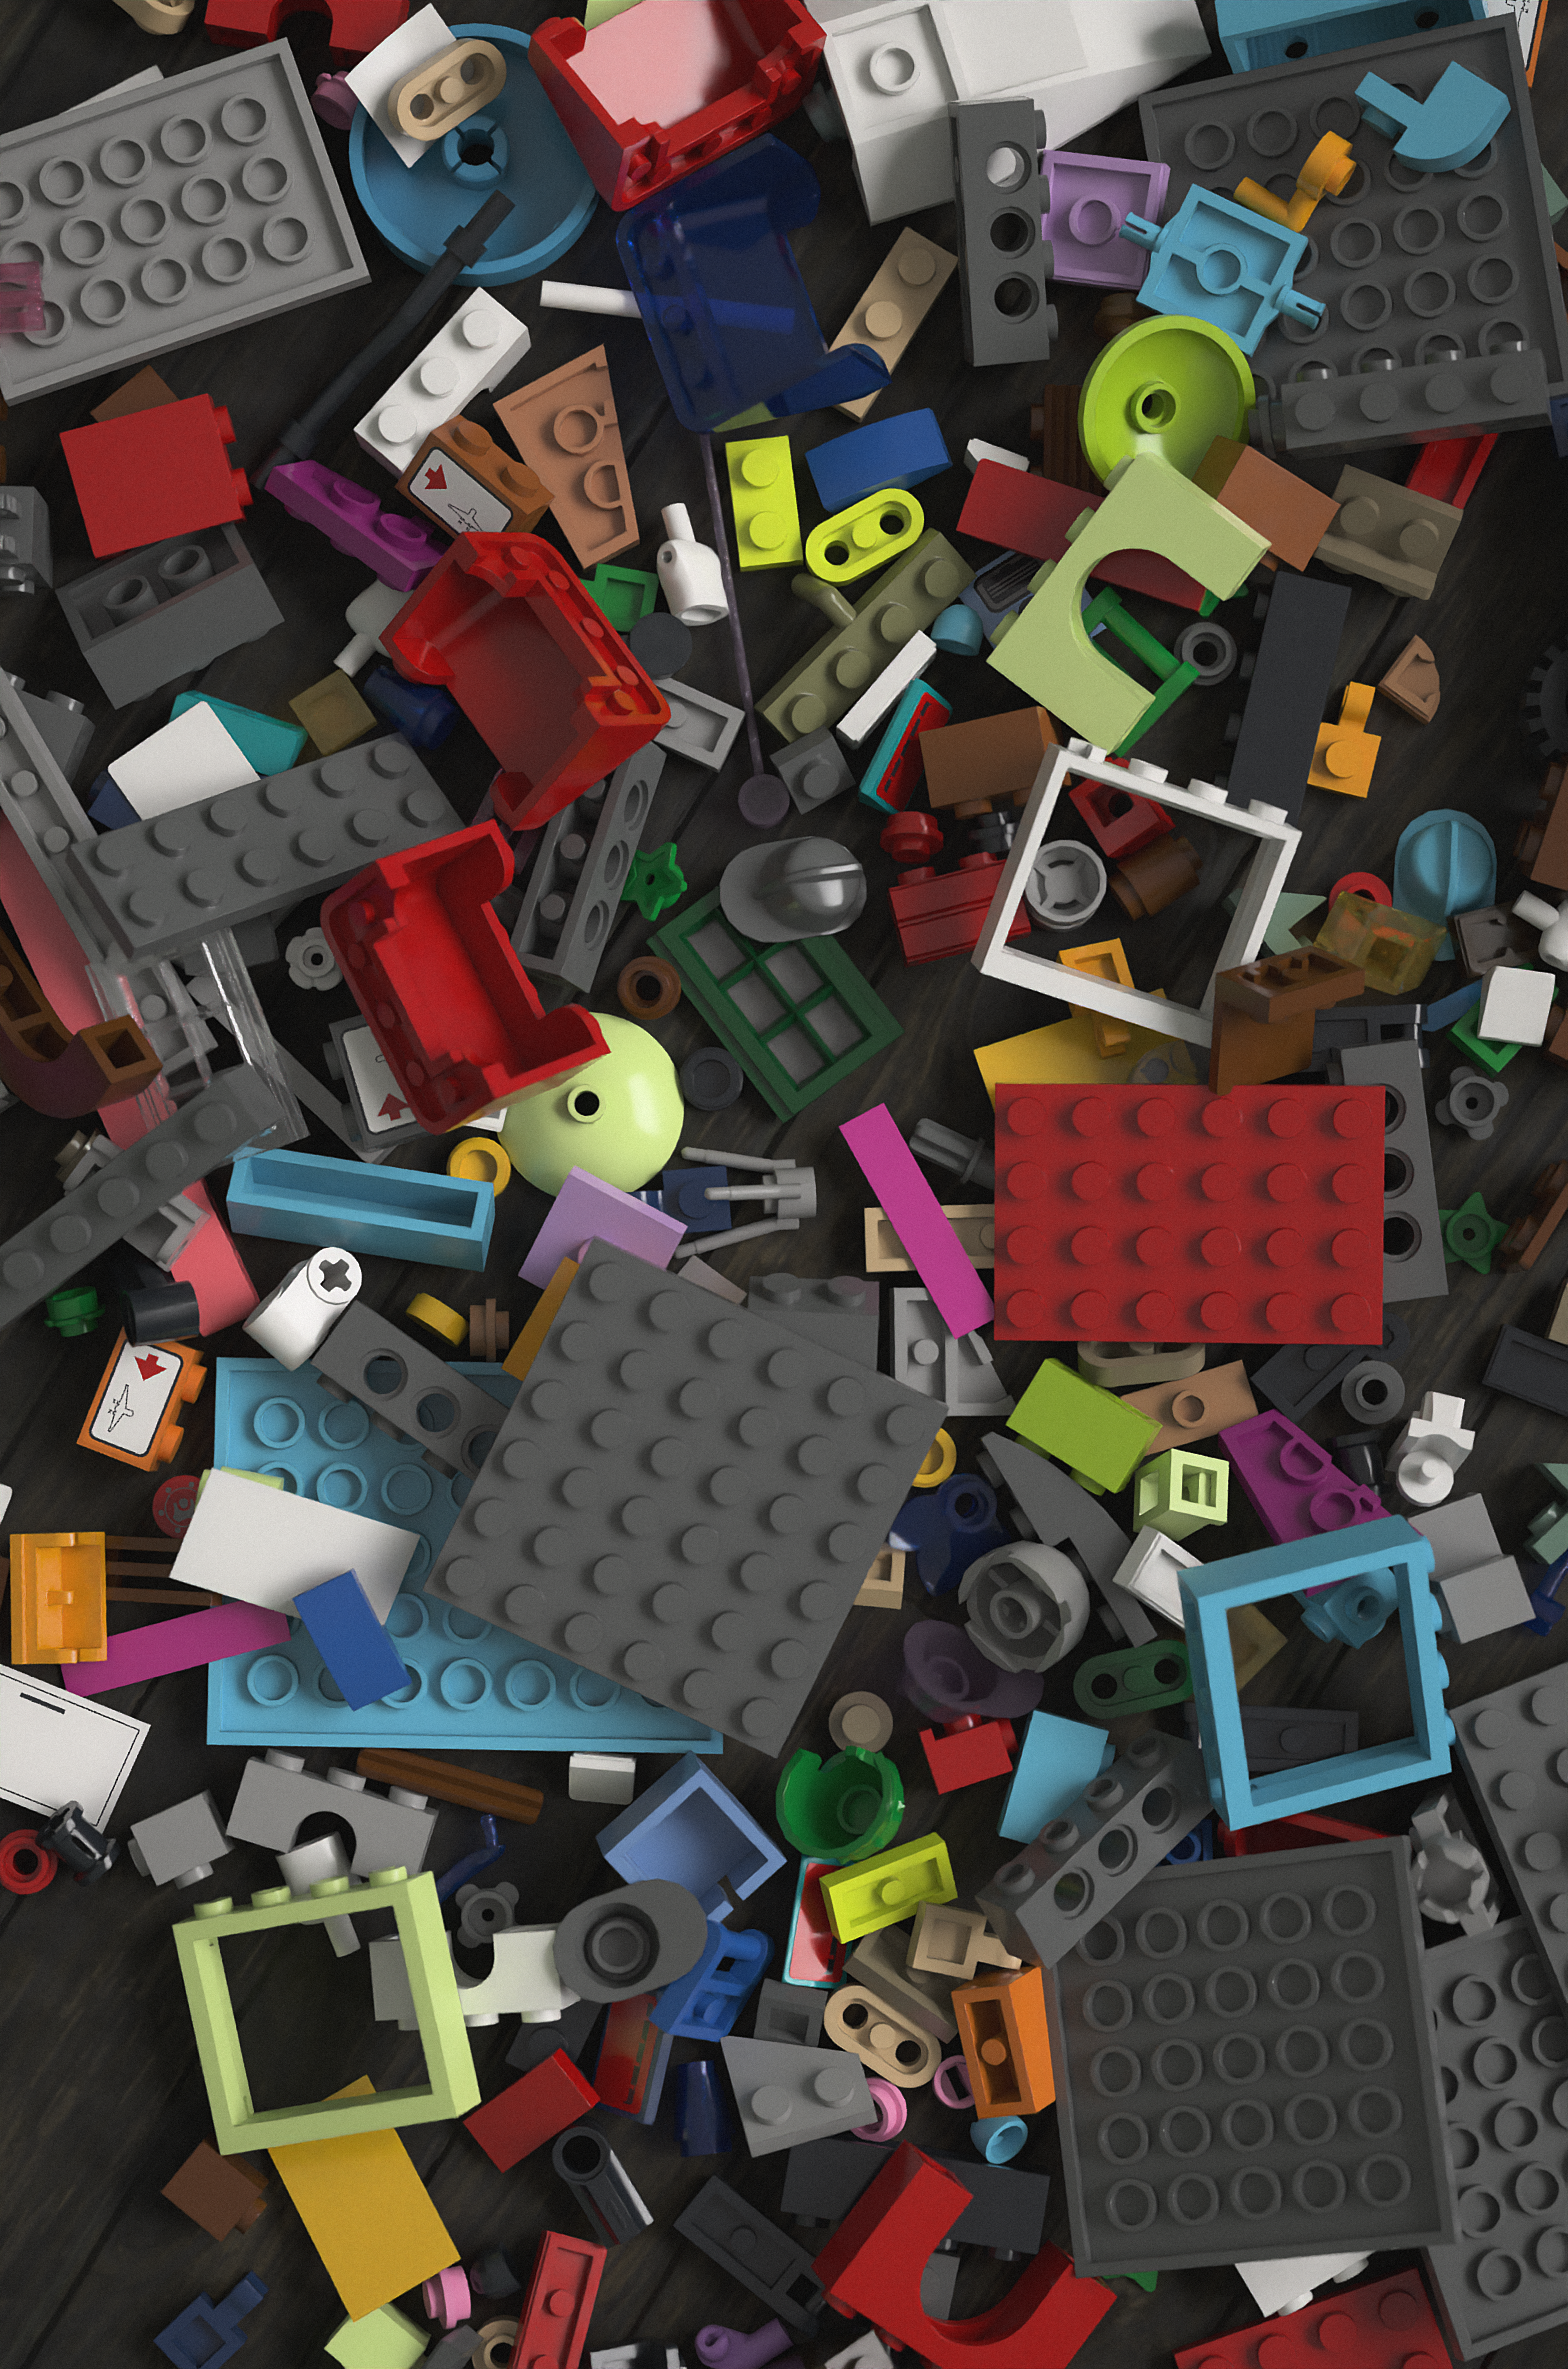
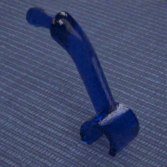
M1568 1549L1550 1565L1539 1586L1528 1597L1536 1618L1522 1622V1624L1544 1637L1548 1636L1553 1625L1561 1619L1566 1609L1565 1605L1556 1601L1553 1597L1568 1573Z
M493 1814L482 1815L479 1820L480 1825L483 1827L487 1847L476 1850L461 1859L435 1882L439 1905L474 1875L497 1861L504 1854L506 1844H499L495 1826L496 1818Z

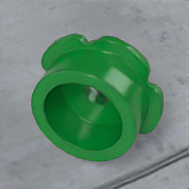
M93 1286L62 1291L45 1300L49 1316L44 1319V1323L48 1327H59L63 1337L87 1333L98 1328L97 1317L105 1313L106 1305L99 1302L96 1288Z

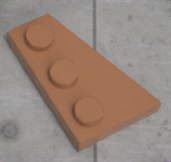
M604 344L493 403L494 411L524 465L532 469L539 477L541 484L556 496L548 508L584 573L596 568L597 563L603 564L640 544Z

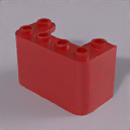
M495 819L374 861L327 897L322 904L320 912L321 928L325 940L413 1116L422 1128L435 1135L446 1133L556 1088L611 1053L598 1021L581 1005L571 1003L559 1007L546 1015L539 1001L537 991L529 981L510 943L508 933L500 923L490 903L492 899L505 891L512 883L515 866L513 851L505 841Z

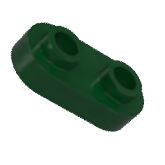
M1158 1639L1146 1642L1136 1649L1129 1646L1092 1655L1083 1660L1073 1674L1071 1683L1073 1697L1077 1705L1084 1712L1098 1719H1113L1179 1703L1187 1699L1194 1692L1188 1648L1176 1640ZM1162 1659H1171L1177 1666L1175 1678L1168 1683L1159 1682L1154 1675V1667ZM1099 1674H1109L1115 1681L1113 1693L1105 1698L1095 1696L1092 1691L1093 1679Z

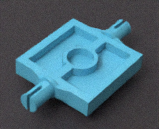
M1192 184L1179 212L1165 224L1164 228L1134 215L1133 212H1129L1125 219L1126 224L1146 234H1142L1123 224L1119 237L1152 251L1150 272L1136 298L1137 304L1160 315L1182 314L1207 321L1224 331L1237 344L1243 355L1252 358L1266 327L1280 313L1311 327L1313 330L1318 324L1319 318L1298 307L1321 317L1326 304L1292 290L1294 270L1309 242L1307 237L1195 184Z

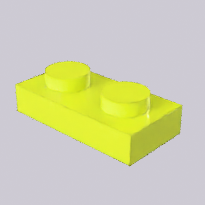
M788 436L725 443L741 572L803 565V552Z
M935 1832L819 1878L831 1931L841 1944L916 1915L920 1900L943 1904L958 1898L946 1843Z

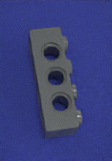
M1025 96L948 102L964 359L973 366L1050 359L1049 343H1054L1058 340V319L1055 305L1046 304L1045 279H1050L1054 276V253L1051 240H1042L1041 214H1049L1050 212L1049 181L1047 175H1038L1037 149H1045L1047 133L1044 112L1042 109L1034 110V99ZM1009 148L1016 161L1014 173L1007 181L995 184L987 175V160L995 150ZM1013 213L1019 222V235L1010 246L997 248L990 237L991 226L1000 215ZM1018 278L1024 290L1021 303L1012 311L1000 312L994 300L997 287L1006 279Z
M653 742L648 743L550 819L510 940L526 975L531 978L589 994L667 754Z
M1400 1037L1331 1047L1333 1062H1326L1323 1065L1325 1084L1385 1085V1093L1390 1100V1112L1385 1119V1154H1392L1396 1159L1398 1174L1393 1183L1384 1187V1220L1391 1217L1401 1218L1406 1227V1236L1398 1248L1391 1251H1383V1303L1448 1295L1417 1039Z
M355 1300L310 1362L323 1372L316 1383L345 1404H348L354 1395L375 1410L368 1419L371 1423L398 1442L402 1440L406 1433L427 1447L421 1458L451 1480L460 1471L472 1481H475L481 1467L473 1460L471 1453L472 1444L482 1433L494 1432L498 1434L509 1411L507 1406L358 1300ZM389 1356L400 1365L402 1371L401 1382L394 1391L388 1394H379L369 1385L367 1379L368 1369L376 1359ZM434 1394L446 1396L454 1407V1419L451 1425L440 1432L428 1430L422 1424L419 1416L423 1401Z
M1151 1728L1144 1735L1133 1740L1127 1747L1126 1752L1100 1777L1089 1782L1084 1788L1083 1793L1056 1819L1048 1822L1040 1830L1038 1837L1013 1861L1003 1865L996 1872L994 1879L975 1896L1008 1955L1047 1971L1051 1969L1214 1809L1209 1800L1205 1766L1192 1742Z

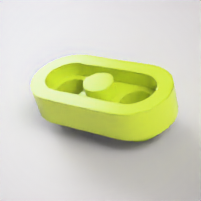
M888 488L876 492L822 522L814 528L806 542L805 560L810 573L815 578L831 586L840 587L853 583L903 555L922 535L924 514L921 505L910 493L901 489ZM888 515H895L902 520L904 527L897 534H887L881 529L879 524L882 518ZM832 546H841L847 550L849 558L842 565H832L825 558L826 550Z

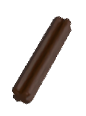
M361 1747L356 1762V1772L360 1776L528 1825L535 1824L538 1820L544 1800L543 1793L540 1790L397 1748Z

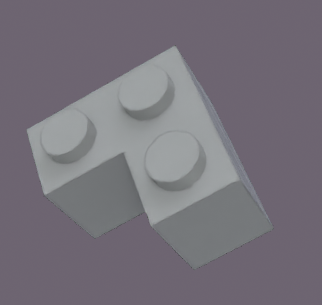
M1469 1492L1402 1516L1428 1538L1433 1551L1435 1569L1433 1572L1428 1573L1430 1592L1436 1598L1441 1612L1442 1628L1438 1633L1442 1639L1463 1644L1536 1618L1514 1556L1502 1554L1481 1493Z

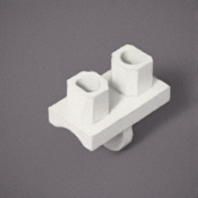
M1426 1392L1422 1398L1420 1411H1413L1408 1423L1388 1451L1385 1470L1396 1472V1485L1400 1494L1408 1502L1417 1506L1430 1507L1440 1503L1449 1494L1454 1483L1453 1475L1472 1451L1475 1432L1460 1429L1465 1400L1441 1393Z

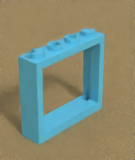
M1400 1514L1176 1571L1209 1800L1230 1831L1452 1772L1449 1746L1455 1744L1456 1733L1453 1721L1446 1712L1447 1709L1444 1708L1442 1689L1449 1686V1675L1444 1658L1437 1650L1435 1631H1439L1442 1628V1618L1436 1598L1430 1592L1428 1573L1433 1572L1435 1569L1434 1555L1428 1538L1425 1535L1420 1536ZM1394 1566L1415 1736L1249 1780L1225 1609Z

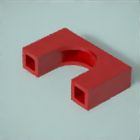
M904 2139L810 2266L826 2287L821 2293L823 2299L850 2319L859 2311L872 2320L873 2323L870 2329L874 2330L876 2336L893 2349L901 2352L906 2345H909L921 2353L922 2356L918 2361L925 2369H1065L1118 2296L1100 2276L1076 2278L1074 2257L1048 2239L1006 2297L991 2310L974 2318L956 2321L939 2319L925 2313L920 2297L921 2279L925 2265L934 2249L974 2196L953 2172Z

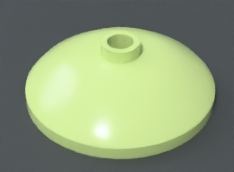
M590 1012L598 1021L611 1053L562 1085L509 1106L501 1132H497L501 1146L516 1170L535 1187L552 1196H558L574 1165L624 1192H634L661 1171L670 1159L679 1140L684 1117V1098L676 1068L667 1052L649 1033L620 1017ZM583 1093H593L599 1099L598 1110L590 1116L580 1115L575 1109L577 1097Z

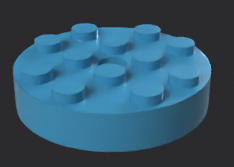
M472 23L449 26L448 29L456 40L463 38L482 40L491 43L500 51L505 60L507 70L506 81L500 94L493 101L445 133L410 168L406 166L365 107L358 101L349 137L350 169L363 212L372 229L394 255L424 275L447 249L443 243L458 225L464 228L494 191L498 189L516 206L484 243V246L488 249L472 269L465 266L451 284L469 287L499 286L532 276L551 265L566 253L589 224L597 207L600 194L593 185L528 61L531 36L518 30L492 24ZM477 144L486 145L494 151L491 157L492 165L488 162L478 166L468 165L465 162L462 164L461 156L467 148Z

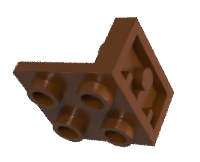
M1309 945L1216 973L1209 1091L1218 1096L1229 1094L1234 1085L1261 1084L1309 1068L1312 1063L1315 1010L1330 1009L1336 1005L1337 1001L1363 994L1366 969L1313 945Z
M1568 1158L1561 1159L1557 1165L1552 1162L1548 1164L1531 1191V1195L1538 1199L1533 1210L1524 1219L1516 1217L1502 1237L1497 1249L1505 1253V1256L1498 1268L1506 1273L1523 1272L1531 1268L1568 1208Z

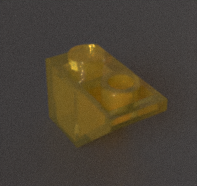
M1341 890L1313 946L1366 969L1365 986L1396 996L1421 985L1449 930L1443 925Z

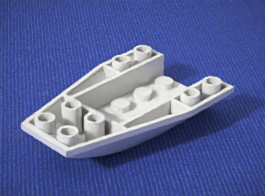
M799 0L827 34L822 57L853 151L852 169L871 226L954 201L948 102L1015 96L1034 99V110L1042 109L1044 112L1047 133L1045 149L1056 150L1136 102L1138 95L1151 93L1209 58L1212 53L1195 0ZM999 148L989 156L986 163V172L993 183H1002L1013 175L1016 161L1009 148ZM1037 149L1038 160L1043 157L1044 149Z

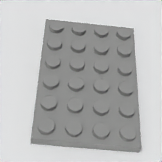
M287 37L0 135V388L4 400L9 407L372 282Z

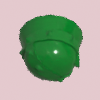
M850 1745L846 1746V1750L831 1757L818 1770L823 1762L820 1756L799 1748L783 1768L775 1793L776 1818L785 1839L802 1854L823 1860L836 1858L841 1865L849 1860L858 1863L860 1860L870 1857L873 1853L889 1844L899 1829L905 1807L903 1786L895 1763L885 1758L881 1751L876 1754L872 1751Z

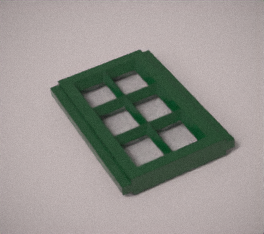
M720 885L646 940L647 945L657 957L668 961L675 968L681 981V990L727 1051L740 1065L743 1072L782 1124L797 1115L905 1033L831 934L782 943L759 942L744 936L725 916L720 904Z

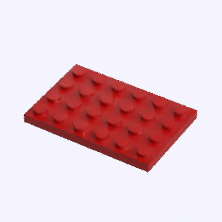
M996 1082L994 1340L1382 1345L1385 1085H1233L1229 1094L1218 1096L1209 1091V1084Z

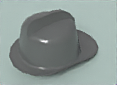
M802 837L765 843L741 851L727 865L720 881V904L727 920L742 935L759 942L782 943L830 935L845 930L861 915L867 899L866 879L863 874L862 864L857 861L846 847L828 838Z
M659 1878L639 1881L589 1899L572 1909L558 1926L553 1944L555 1968L569 1989L583 1999L598 2003L623 2001L664 1986L690 1972L703 1955L708 1936L705 1912L695 1895L679 1883Z

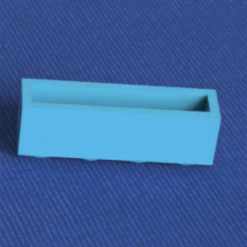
M251 1144L236 1155L226 1198L231 1229L235 1233L329 1248L335 1247L347 1251L484 1272L495 1219L494 1185L490 1182Z

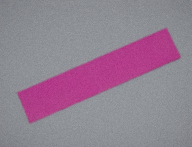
M882 1103L839 1126L954 1339L956 1340L993 1320L994 1303L885 1104Z
M240 1600L107 1637L106 1661L77 1662L60 1665L66 1691L84 1697L287 1642L292 1639L286 1614Z

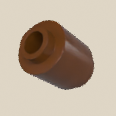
M1164 832L1114 866L1116 873L1106 879V885L1124 913L1134 922L1144 914L1148 918L1153 917L1200 885L1196 872L1204 867L1185 836L1182 835L1173 840L1167 832Z

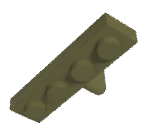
M929 528L853 606L848 603L835 587L810 574H798L791 584L794 595L820 608L834 626L753 708L787 745L823 725L828 729L884 672L918 630L923 632L977 575L941 532L933 528Z

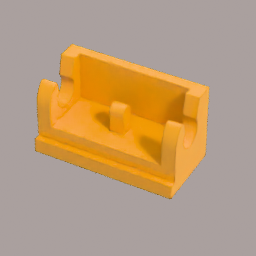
M105 1532L10 1534L12 1664H66L106 1661Z

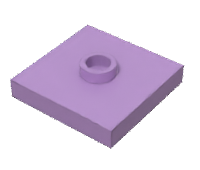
M1044 149L1040 175H1047L1049 181L1050 212L1049 214H1041L1042 240H1051L1054 253L1053 278L1045 279V281L1139 293L1150 272L1152 251L1129 240L1120 238L1119 232L1124 224L1142 234H1146L1126 224L1125 219L1129 212H1133L1134 215L1157 226H1161L1170 167L1163 163Z
M574 1165L518 1276L545 1290L564 1256L578 1264L581 1263L594 1235L666 1269L688 1226Z

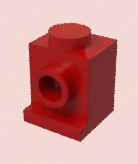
M1111 757L1104 759L1106 762L1127 769L1130 761L1121 757L1114 761ZM1083 776L1079 777L1082 784L1068 793L1106 855L1120 861L1162 833L1169 832L1176 827L1171 817L1166 815L1159 802ZM1129 795L1133 807L1119 818L1115 812V804L1122 796Z
M979 1710L969 1712L942 1722L946 1733L937 1736L933 1735L929 1725L917 1728L935 1787L939 1794L1013 1771L1008 1755L1020 1752L1008 1715L996 1719L992 1717L982 1721Z

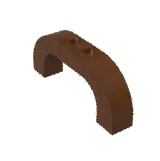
M0 926V1078L6 1086L28 1106L38 1112L56 1118L79 1117L131 1099L146 1090L164 1066L131 1014L78 1030L74 1036L62 1023Z

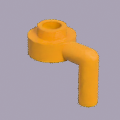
M1332 131L1326 133L1304 164L1296 182L1297 189L1289 203L1247 176L1237 187L1233 199L1253 212L1299 233L1305 227L1319 200L1327 192L1337 196L1349 181L1357 165L1355 161L1349 158L1353 144Z

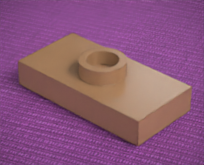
M1242 1360L1208 1369L1182 1380L1169 1381L1119 1397L1163 1425L1145 1456L1216 1435L1221 1430L1259 1415Z

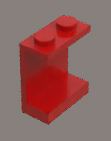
M208 393L59 433L95 559L103 561L124 555L126 550L229 522L239 524L247 521L243 507L254 504L244 467L232 469L226 448L227 444L236 442L232 421L227 406L215 407L213 398Z

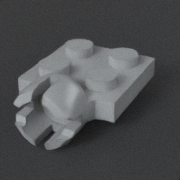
M1450 1782L1427 1792L1411 1818L1414 1827L1409 1829V1835L1417 1853L1412 1862L1411 1876L1414 1892L1417 1891L1419 1902L1417 1906L1420 1912L1437 1921L1452 1924L1461 1922L1468 1938L1493 1928L1507 1898Z

